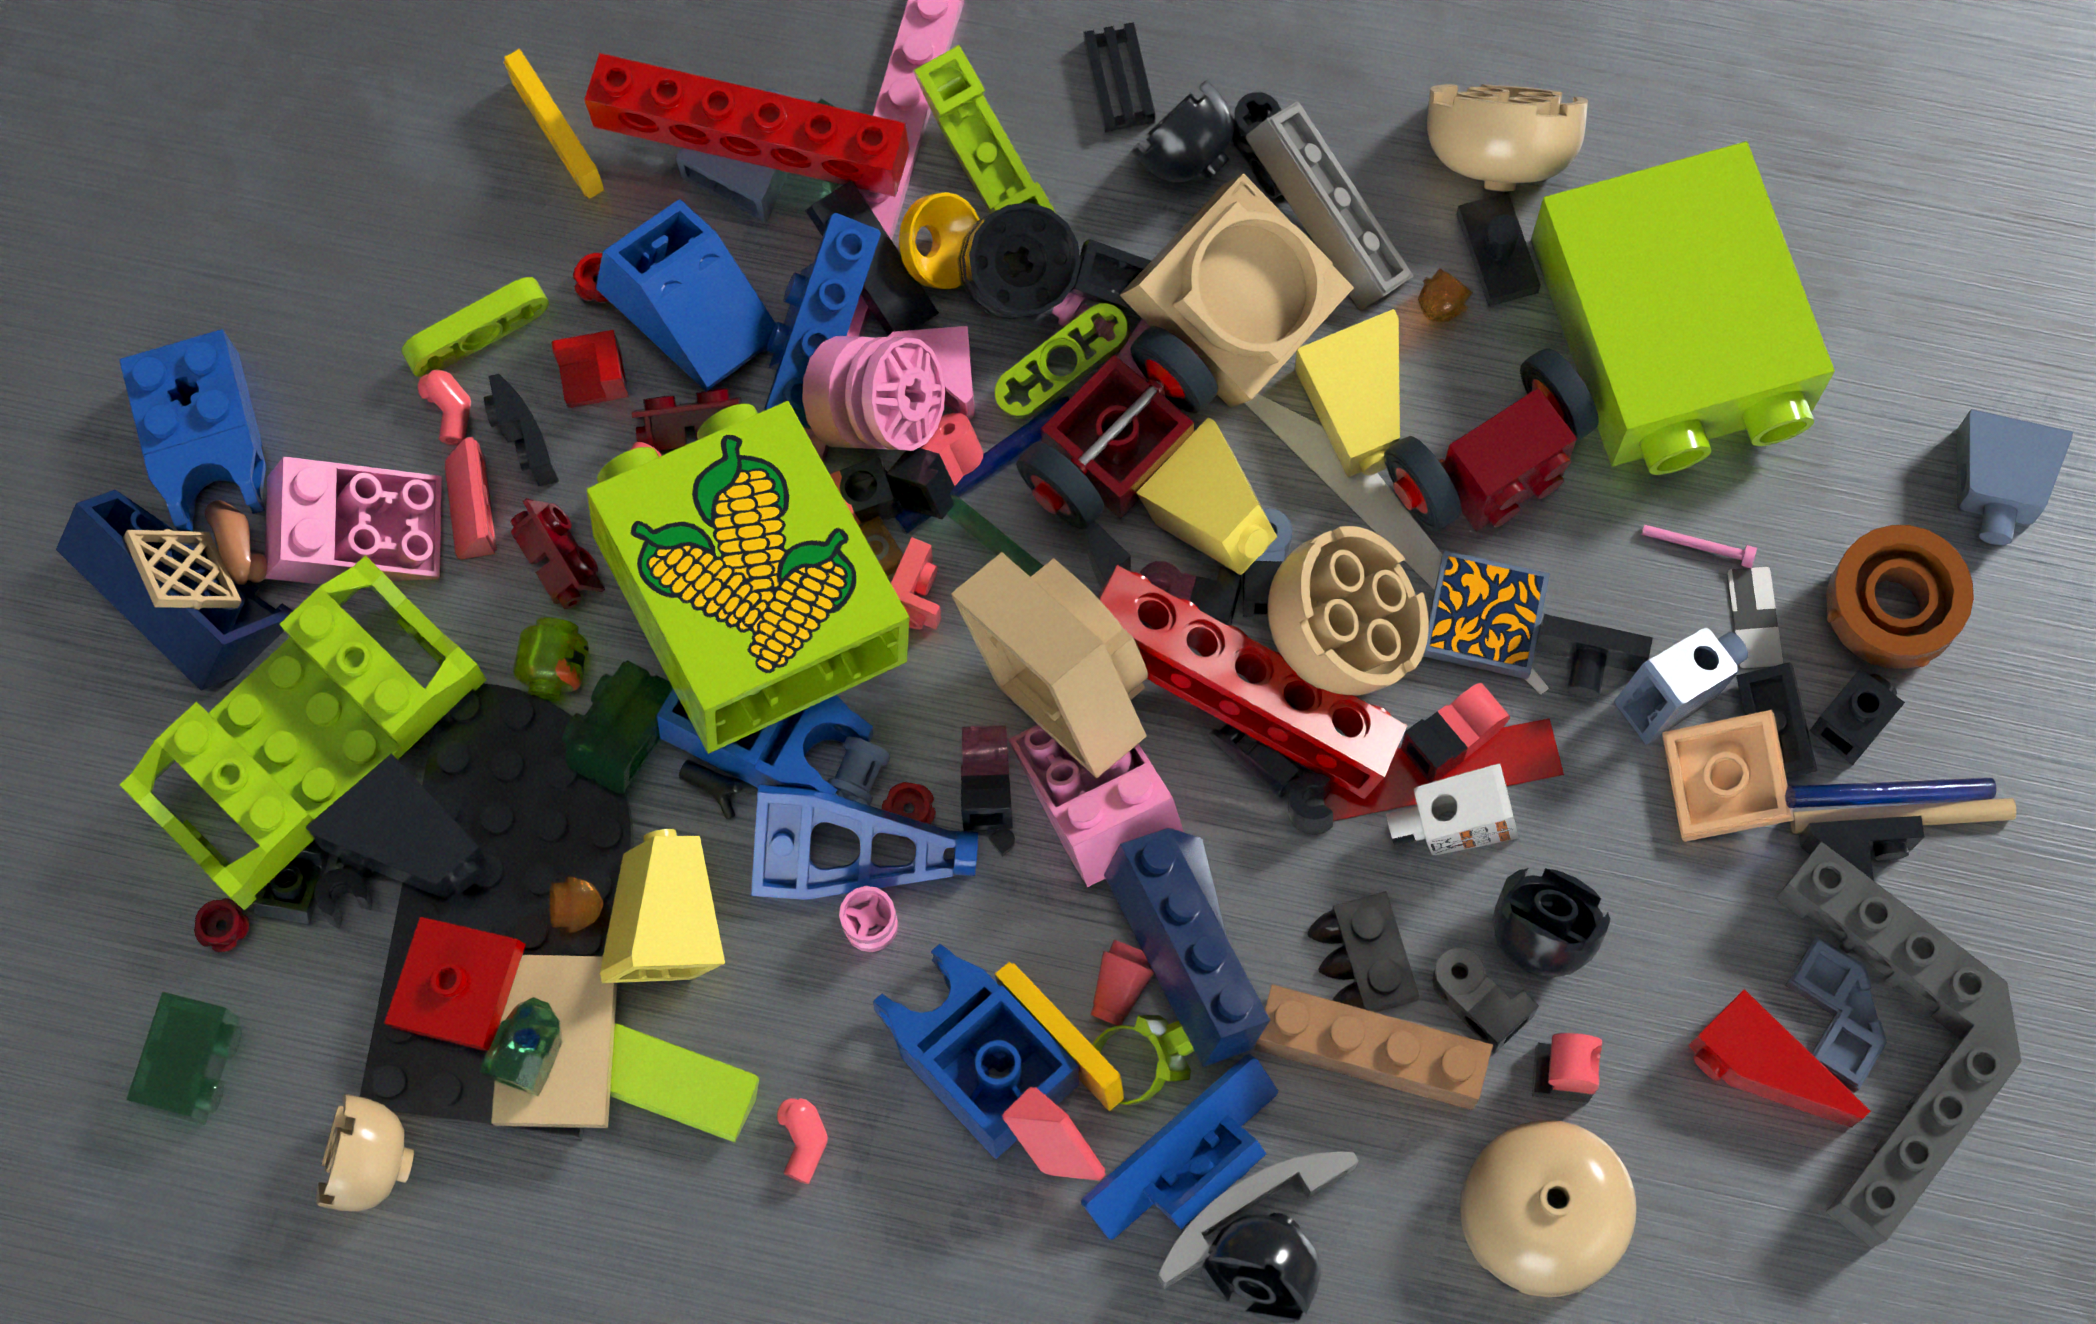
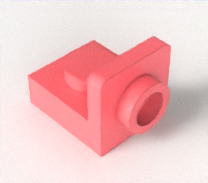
M911 537L891 581V585L910 617V628L921 630L923 625L937 629L941 621L940 606L919 597L918 594L927 596L935 580L938 566L932 564V545Z

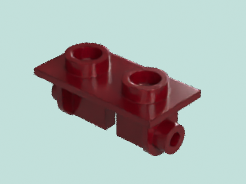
M728 389L697 392V402L676 405L675 395L643 399L644 409H638L631 413L632 418L644 417L645 426L636 427L637 442L646 443L656 450L683 447L687 445L686 426H695L697 441V432L701 425L717 412L740 404L742 402L741 397L729 398Z
M527 498L522 502L528 511H522L511 519L510 522L513 526L511 534L530 564L536 565L544 557L548 556L550 561L535 573L553 603L561 604L563 609H570L581 602L580 591L603 592L605 588L596 575V572H598L597 563L584 548L576 543L569 531L572 525L565 512L553 503Z

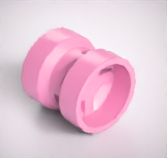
M864 886L856 888L846 895L841 903L839 917L845 936L852 946L861 951L875 952L883 950L890 945L897 935L899 923L893 901L887 893L877 887Z

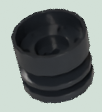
M1033 203L1006 205L977 221L963 238L957 259L960 282L970 300L987 314L1004 319L1025 318L1042 314L1062 303L1075 286L1081 265L1078 241L1069 224L1050 208ZM1019 251L1022 254L1019 262L1026 269L1011 276L1007 273L1009 264L1003 260L1004 255L1009 256Z

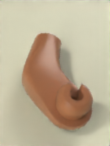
M215 500L209 503L205 509V519L213 530L221 559L232 581L239 585H245L247 580L254 583L264 580L267 573V559L260 553L251 554L250 532L246 515L225 501Z

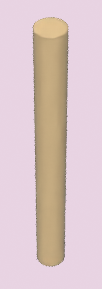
M2013 798L1798 811L1793 812L1794 821H1790L1792 833L1800 834L1809 823L1922 816L1923 826L2005 821L2016 819V803Z

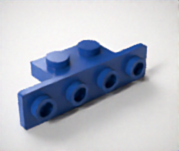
M838 213L832 214L828 219L814 263L804 268L801 274L793 273L783 299L785 303L790 304L784 324L781 322L775 324L767 344V352L773 353L769 368L777 372L764 410L789 401L802 426L811 429L806 419L802 401L803 377L810 357L821 343L835 336H847L881 235L878 229Z
M1246 1054L1082 1198V1206L1105 1236L1111 1240L1116 1238L1153 1204L1182 1230L1205 1207L1225 1192L1238 1179L1242 1178L1249 1169L1266 1155L1257 1139L1242 1127L1278 1094L1277 1087L1258 1059L1251 1054Z

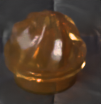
M1439 267L1432 278L1426 276L1423 280L1424 285L1418 301L1423 314L1429 320L1449 322L1460 313H1465L1469 308L1465 303L1473 294V291L1444 269Z
M574 876L566 877L565 882L551 883L549 909L552 928L566 927L568 933H576L577 930L584 929L594 923L599 917L603 908V900L593 884L577 879Z

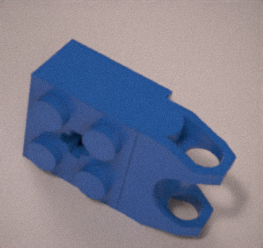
M217 330L119 359L148 477L166 500L174 527L178 531L193 532V518L197 496L205 486L215 481H229L237 484L241 489L246 506H250L253 514L265 511L262 495L266 472V463L261 448L263 445L239 353L224 330Z
M672 689L657 714L660 739L757 788L759 784L802 787L836 795L837 789L825 781L818 771L808 764L805 758L806 754L814 745L822 741L835 740L844 743L847 737L852 736L870 742L873 737V726L852 712L838 695L830 697L709 754L674 689Z
M938 944L930 952L933 955L932 962L942 973L945 984L949 989L948 998L944 1003L933 1011L920 1013L911 1011L900 1003L893 1002L882 993L873 1001L874 1010L891 1030L902 1060L984 1148L997 1159L1018 1140L1004 1121V1112L1030 1087L1039 1089L1056 1105L1059 1104L1079 1086V1065L1002 985L999 986L984 969L956 957L942 944ZM994 1067L998 1072H1002L1009 1068V1075L1001 1079H994L989 1077V1069Z

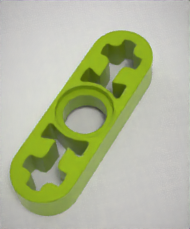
M520 278L413 335L404 343L401 353L413 374L417 377L429 374L433 370H443L534 321L546 311L549 301L535 278Z
M1100 303L1090 307L1001 375L995 386V399L999 407L1013 418H1030L1125 346L1130 334L1129 323L1122 311L1116 306L1107 303ZM1102 316L1107 322L1114 318L1117 319L1118 323L1113 327L1116 337L1109 342L1104 337H1099L1088 346L1096 354L1087 360L1083 348L1071 337L1080 331L1082 338L1087 340L1097 331L1093 323L1097 318ZM1059 347L1071 348L1077 355L1075 369L1066 376L1054 375L1048 368L1049 355ZM1037 364L1041 374L1054 386L1045 392L1043 385L1039 382L1028 392V396L1031 399L1028 405L1023 407L1018 401L1009 405L1007 400L1012 396L1009 386L1015 381L1025 386L1037 378L1029 371L1032 366Z

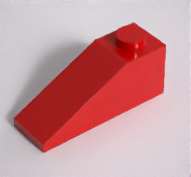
M1745 989L1688 1045L1696 1053L1693 1057L1695 1063L1707 1076L1715 1081H1719L1722 1078L1731 1087L1851 1128L1871 1112Z

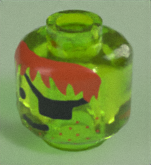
M540 617L536 620V624L525 627L521 631L513 675L520 683L529 687L528 695H537L547 701L560 700L561 693L573 692L581 687L589 642L583 635L578 633V625L564 619Z

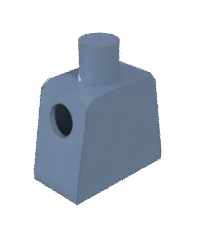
M767 89V90H766V91H768V92H772V93H777V94L783 95L782 93H780V92H778V91H776V90H773V89ZM681 148L676 155L683 180L764 222H767L788 174L785 171L686 148Z
M1973 409L1968 412L1957 430V506L1963 511L1983 515L1979 533L1981 540L1996 545L2010 544L2013 539L2015 522L2028 525L2033 524L2049 501L2071 443L2073 431Z
M1702 628L1644 662L1614 700V703L1647 745L1660 737L1662 732L1670 730L1721 694L1739 672L1737 665L1747 660L1748 650L1746 645L1733 632H1728L1717 639L1711 630Z

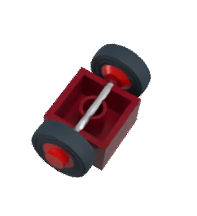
M1151 326L1146 329L1130 348L1131 355L1140 371L1148 379L1147 382L1114 354L1041 428L1042 442H1036L1031 445L1016 462L1021 477L1031 489L1036 501L1048 512L1056 514L1062 520L1078 529H1085L1091 525L1103 511L1104 505L1121 519L1139 501L1140 498L1136 492L1193 434L1194 422L1172 403L1190 413H1198L1214 399L1218 392V386L1213 375L1199 355L1189 345L1161 327Z
M1546 348L1527 358L1520 366L1521 380L1527 395L1451 443L1445 460H1438L1420 440L1413 436L1399 440L1385 451V465L1397 496L1404 506L1411 510L1426 527L1433 531H1438L1454 522L1462 513L1476 532L1489 523L1496 528L1508 522L1520 511V503L1534 494L1538 499H1542L1555 491L1564 482L1562 476L1566 468L1571 464L1570 456L1576 441L1590 434L1598 426L1599 418L1595 403L1585 382L1571 364L1558 352Z

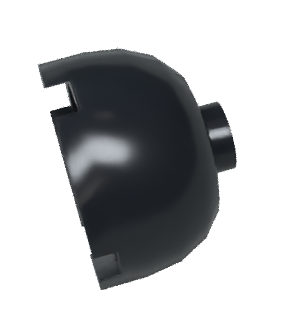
M1208 80L1199 86V89L1204 94L1199 100L1190 93L1148 132L1150 136L1146 140L1150 146L1146 150L1140 143L1131 150V153L1156 177L1175 183L1187 182L1201 174L1206 180H1209L1230 160L1224 151L1234 135V119L1230 107Z
M1529 868L1520 869L1506 878L1495 906L1492 921L1497 944L1507 958L1529 973L1549 977L1570 975L1590 962L1599 950L1610 924L1609 912L1603 916V913L1598 908L1601 901L1600 896L1594 889L1576 877L1545 868L1542 876H1526Z
M1271 1213L1269 1216L1248 1215L1232 1221L1221 1229L1208 1251L1210 1256L1205 1259L1201 1268L1205 1282L1217 1295L1229 1302L1232 1293L1254 1302L1245 1312L1274 1322L1294 1323L1301 1319L1303 1312L1307 1314L1321 1276L1320 1261L1311 1241L1300 1231V1226L1295 1220L1280 1213Z

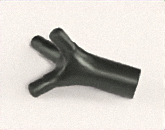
M689 759L683 763L679 772L680 780L711 794L720 805L726 819H731L735 816L729 798L730 794L758 792L757 787L741 779L720 774Z

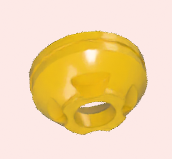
M949 192L933 193L915 201L904 215L899 233L900 254L909 274L922 285L936 289H953L962 285L959 278L957 261L961 244L969 230L980 220L974 208L967 200ZM923 226L930 231L932 236V248L925 257L919 253L916 247V236L919 229Z

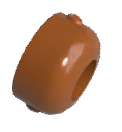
M1889 525L1877 528L1859 537L1847 549L1832 573L1826 594L1827 622L1831 623L1833 631L1841 643L1855 656L1869 664L1888 669L1925 667L1931 660L1940 656L1949 647L1967 623L1974 601L1973 581L1967 564L1961 555L1939 535L1912 525ZM1889 581L1899 583L1909 589L1918 600L1920 614L1914 618L1899 619L1885 613L1876 601L1874 593L1876 584Z

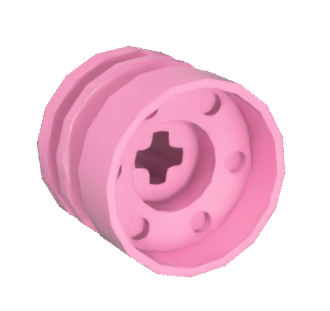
M835 336L821 343L810 357L803 377L802 401L807 422L815 436L829 447L914 451L927 444L938 429L944 411L945 383L942 368L933 350L920 339L907 337L870 338Z

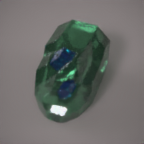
M532 997L515 1006L506 1020L501 1022L493 1043L484 1057L480 1069L481 1074L517 1090L536 1096L540 1095L562 1045L561 1023L549 1003Z

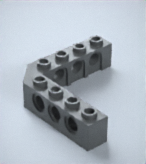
M1821 841L1775 899L1803 919L1805 916H1808L1842 942L1839 946L1846 953H1849L1851 950L1887 976L1884 982L1892 988H1895L1897 985L1933 1011L1930 1017L1958 1037L1938 1063L1942 1066L1940 1071L1906 1105L1909 1111L1902 1121L1887 1137L1879 1141L1873 1151L1877 1154L1855 1180L1844 1187L1826 1211L1871 1248H1874L1889 1239L2021 1063V1055L2007 981Z

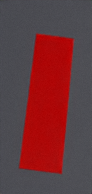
M1550 718L1503 727L1496 735L1440 780L1496 764H1501L1506 786L1564 775ZM1397 748L1385 777L1365 799L1331 781V792L1323 800L1325 806L1333 811V821L1416 805L1414 788L1429 782L1402 749Z

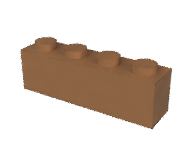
M1271 985L1265 1011L1271 1021L1257 1040L1255 1045L1256 1051L1473 1110L1479 1101L1493 1047L1492 1044L1281 986Z

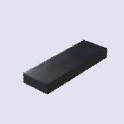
M852 180L805 210L822 237L828 219L834 213L841 214L880 231L881 235L861 296L888 336L895 331L915 330L939 314L921 284L907 271L898 249Z

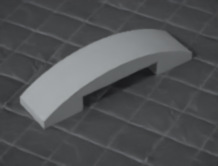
M1325 1152L1296 1157L1258 1171L1229 1188L1205 1207L1176 1240L1158 1273V1281L1162 1288L1166 1289L1203 1265L1205 1259L1210 1256L1208 1254L1210 1246L1206 1242L1205 1236L1295 1180L1307 1199L1311 1198L1356 1169L1359 1160L1354 1152Z

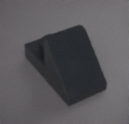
M1922 816L1816 822L1808 824L1799 835L1800 847L1808 854H1811L1822 841L1874 881L1870 853H1874L1876 860H1895L1907 857L1909 855L1908 850H1912L1924 838Z

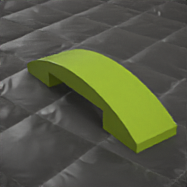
M960 45L916 68L913 73L943 135L989 213L991 214L1006 205L1033 203L1050 208L1055 212L1039 182H1033L983 95L985 89Z

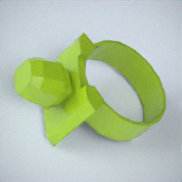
M1138 1015L1135 1025H1119L1106 1029L1092 1044L1101 1054L1106 1041L1117 1031L1132 1029L1148 1037L1156 1048L1159 1062H1157L1156 1077L1150 1089L1138 1099L1123 1100L1119 1104H1137L1150 1100L1161 1091L1166 1080H1190L1191 1069L1185 1056L1194 1052V1049L1179 1020L1169 1024L1167 1019L1160 1015Z

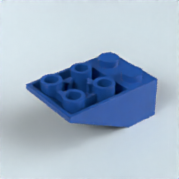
M678 199L603 250L596 289L706 392L767 348L770 335L776 324L717 232L681 199Z

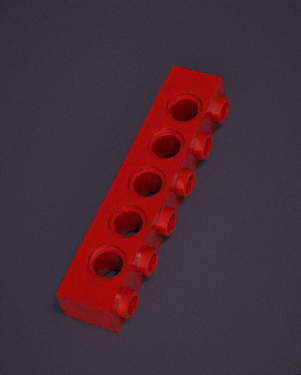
M602 53L598 55L584 99L593 127L841 185L852 180L858 189L896 197L909 154L906 123Z
M1119 565L1115 567L1097 598L1112 613L1123 629L1133 636L1147 668V680L1312 771L1326 775L1331 778L1332 782L1363 799L1385 777L1407 727L1406 724L1393 718L1384 708L1370 705L1354 695L1337 694L1312 686L1297 675L1279 652L1272 651L1252 640L1241 629L1223 624L1200 611L1192 602L1176 598L1151 584L1145 576L1139 573L1129 572ZM1140 620L1147 622L1153 629L1144 626ZM1189 647L1197 650L1201 654V656H1198L1195 653H1193L1189 649ZM1238 674L1244 676L1249 681V683L1243 681L1238 676ZM1286 700L1293 703L1298 710L1292 708ZM1334 727L1340 729L1345 736L1338 733Z

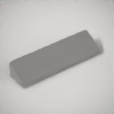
M1298 101L1269 117L1247 134V142L1316 246L1354 287L1349 296L1358 309H1366L1413 277L1412 272Z

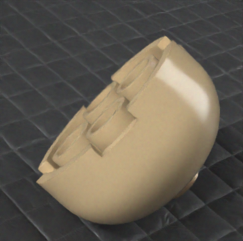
M1454 84L1437 85L1430 88L1427 133L1433 151L1444 165L1456 173L1484 180L1485 189L1515 191L1516 183L1538 182L1554 177L1573 162L1582 147L1588 108V99L1584 97H1574L1572 103H1561L1562 92L1537 88L1482 84V87H1468L1467 92H1457L1458 85Z
M1342 526L1325 532L1294 549L1284 559L1273 578L1268 597V620L1274 643L1280 655L1297 675L1316 688L1337 694L1354 696L1375 692L1396 683L1407 672L1414 670L1425 652L1429 621L1424 594L1421 592L1415 595L1408 576L1399 564L1405 560L1404 556L1389 541L1375 532L1356 526Z
M1539 1120L1527 1122L1510 1128L1497 1136L1482 1150L1474 1161L1461 1192L1460 1218L1462 1229L1469 1248L1477 1261L1485 1270L1488 1269L1502 1282L1518 1289L1521 1293L1532 1296H1565L1579 1292L1596 1283L1610 1272L1624 1255L1631 1241L1636 1223L1635 1191L1630 1175L1620 1157L1604 1140L1594 1133L1575 1124L1563 1121ZM1549 1191L1559 1199L1567 1200L1566 1207L1563 1209L1551 1207L1547 1202V1192Z

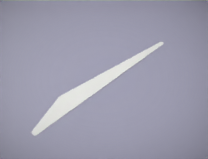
M1257 394L1251 401L1245 402L1378 535L1389 541L1404 556V561L1435 590L1442 553L1378 473L1366 476L1363 472L1347 477L1323 426L1260 394ZM1532 667L1528 680H1525L1541 695L1549 688Z

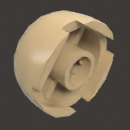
M344 1093L342 1096L343 1106H338L321 1165L325 1166V1172H329L327 1184L318 1182L316 1204L321 1207L341 1211H362L373 1208L389 1196L396 1181L407 1182L412 1167L414 1149L404 1147V1128L392 1111L378 1102Z

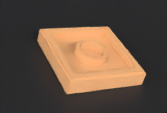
M1772 710L1662 732L1680 835L1684 842L1794 821L1775 716Z

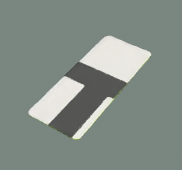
M1755 567L1728 570L1727 575L1735 634L1742 639L1748 650V658L1740 664V667L1748 669L1783 664L1770 568Z

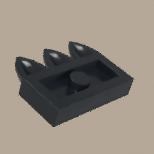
M1387 891L1334 905L1331 911L1324 913L1311 925L1307 932L1308 937L1326 944L1342 943L1343 945L1332 951L1323 960L1318 969L1319 973L1332 979H1353L1354 981L1341 989L1332 1001L1375 1013L1418 1001L1420 996Z

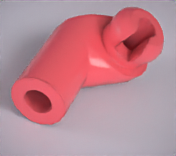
M433 370L419 379V395L422 399L427 398L429 402H434L443 411L439 440L445 444L459 445L466 438L471 399L450 373L442 370Z
M790 1098L783 1101L777 1111L779 1124L785 1125L795 1143L783 1174L809 1185L827 1145L828 1135L817 1108L811 1102L802 1098L798 1100Z

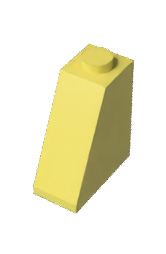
M1394 309L1304 345L1296 351L1295 371L1347 477L1363 472L1366 476L1373 475L1386 469L1384 453L1390 446L1400 440L1399 317Z
M1209 417L1136 492L1157 526L1240 575L1277 538L1234 453L1217 423Z
M675 829L652 831L643 836V843L623 854L600 969L602 983L694 980L725 964L700 836H677Z

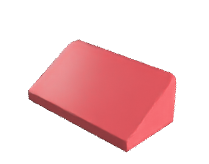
M473 437L464 438L447 457L444 465L455 554L461 560L493 555L497 550L485 456L477 440H474Z
M1030 1087L1004 1112V1121L1041 1172L1052 1176L1101 1181L1106 1176L1105 1168L1070 1117L1039 1089Z

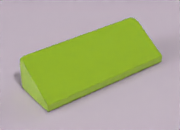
M615 1023L611 1097L726 1140L736 1141L756 1102L759 1084L758 1076Z

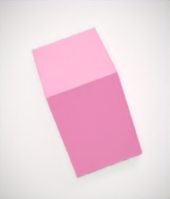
M968 326L895 331L888 336L889 338L907 337L920 339L929 346L942 368L945 383L944 404L955 413H962L967 416L969 421L975 416Z

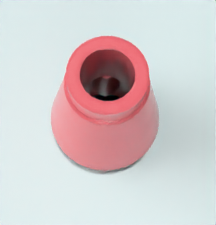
M1113 940L1109 952L1103 951L1093 1001L1094 1006L1090 1015L1117 1026L1123 1024L1125 1017L1128 1016L1154 974L1142 950Z

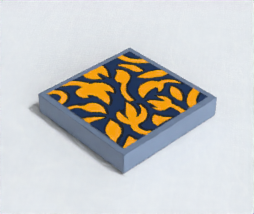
M1444 550L1428 620V639L1423 656L1528 680L1531 674L1550 573Z

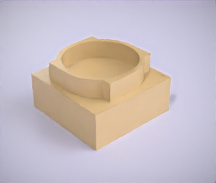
M1243 173L1223 184L1125 288L1120 296L1150 327H1161L1189 345L1199 355L1213 375L1218 386L1217 395L1232 408L1251 401L1354 287L1332 265L1333 263L1297 226L1291 223Z
M1001 552L951 593L998 688L1095 778L1102 775L1147 737L1131 703V700L1145 689L1143 681L1148 677L1147 668L1133 636L1124 630L1106 606L1056 559L1050 560L1030 577Z

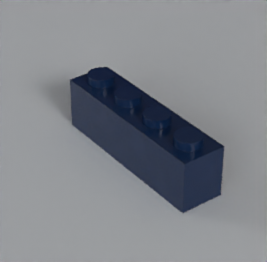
M116 489L76 503L56 551L201 691L239 675L284 632L279 624L293 610L283 603L275 609L256 596L260 588L248 580L245 585L233 582L242 600L238 608H201L197 610L193 608L154 607L123 537L127 530L164 531L165 529L173 530V528ZM145 542L157 550L164 544L162 542ZM182 544L191 550H194L196 548L190 545ZM172 548L166 553V555L181 564L187 558ZM204 550L200 555L209 560ZM144 552L147 561H149L152 556ZM161 561L154 566V568L170 577L176 571ZM195 561L189 567L204 577L211 572ZM182 575L178 582L192 590H195L200 585L185 575ZM216 577L213 580V582L221 586L218 578ZM156 579L159 588H161L165 583ZM173 588L166 594L168 596H185ZM208 588L201 594L203 596H220Z
M1166 828L1121 843L1104 877L1201 1065L1205 1067L1252 1050L1271 1020L1228 941L1202 838Z

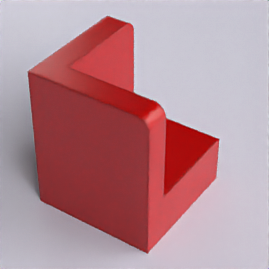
M614 329L558 339L551 342L553 354L560 370L564 401L567 407L574 408L629 397L622 352Z

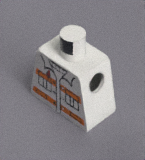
M1501 764L1414 788L1417 807L1386 814L1394 846L1426 839L1431 855H1440L1519 838ZM1445 812L1456 813L1455 816L1448 821L1437 820L1438 817Z

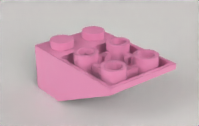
M283 456L267 477L265 528L267 573L264 579L324 584L353 567L365 555L391 581L438 579L440 577L442 476Z
M1038 724L1008 739L1065 851L1087 887L1105 879L1104 874L1121 843L1166 828L1184 832L1171 793L1139 743L1102 775L1095 778Z

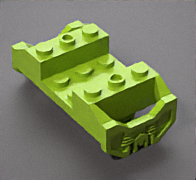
M366 555L350 569L319 586L279 624L289 636L283 644L209 713L196 701L154 740L133 772L119 784L243 910H246L257 899L255 895L313 841V838L306 829L309 823L391 753L398 760L472 689L476 691L487 680L477 663L456 643L444 635L409 601ZM369 587L399 619L397 624L441 665L425 689L342 608L361 588ZM177 762L259 847L230 864L187 819L182 822L152 792L155 780L172 764Z

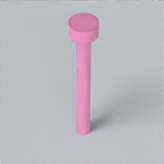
M1645 524L1642 531L1644 536L1742 560L1741 566L1752 568L1757 547L1746 545L1745 550Z

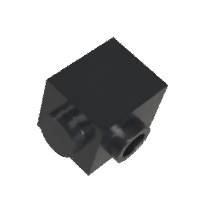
M1860 668L1809 731L1854 765L1905 702L1896 696L1897 691L1889 681L1877 674L1869 675Z

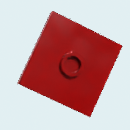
M420 917L384 1024L394 1029L491 1052L526 944L516 938Z

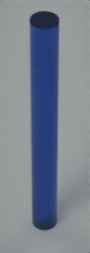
M1065 395L986 451L980 465L974 471L964 475L950 492L952 500L954 501L1039 441L1041 439V428L1061 409L1069 398ZM905 509L896 515L894 519L899 528L907 535L932 516Z
M1991 777L1788 786L1785 792V800L1789 808L1994 799L1997 788L1994 779Z

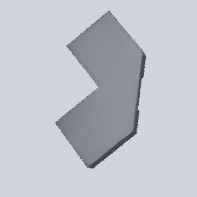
M1816 936L1785 986L1833 1015L1811 1054L1843 1085L1855 1093L1862 1086L1887 1041L1881 1020H1878L1870 991L1872 987L1866 966Z

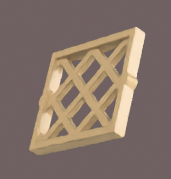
M165 529L164 531H126L123 538L154 607L193 608L197 610L201 608L239 607L242 600L221 559L210 532L172 531L170 529ZM145 542H162L164 544L157 550ZM181 543H197L199 545L194 550H191ZM172 548L187 558L181 564L166 555V553ZM204 550L209 560L200 555ZM144 552L152 556L149 561H147ZM161 561L176 571L170 577L154 568V566ZM195 561L211 572L204 577L189 567ZM182 575H185L200 585L195 590H192L178 582ZM216 577L218 578L221 586L213 582V580ZM156 579L160 580L165 584L161 588H159ZM173 588L185 596H168L166 594ZM208 588L220 596H203L201 594Z

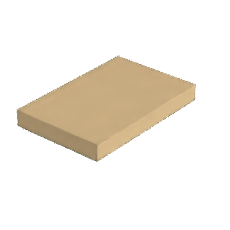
M522 955L498 1029L491 1122L495 1126L608 1128L617 983H602L600 969L603 956Z

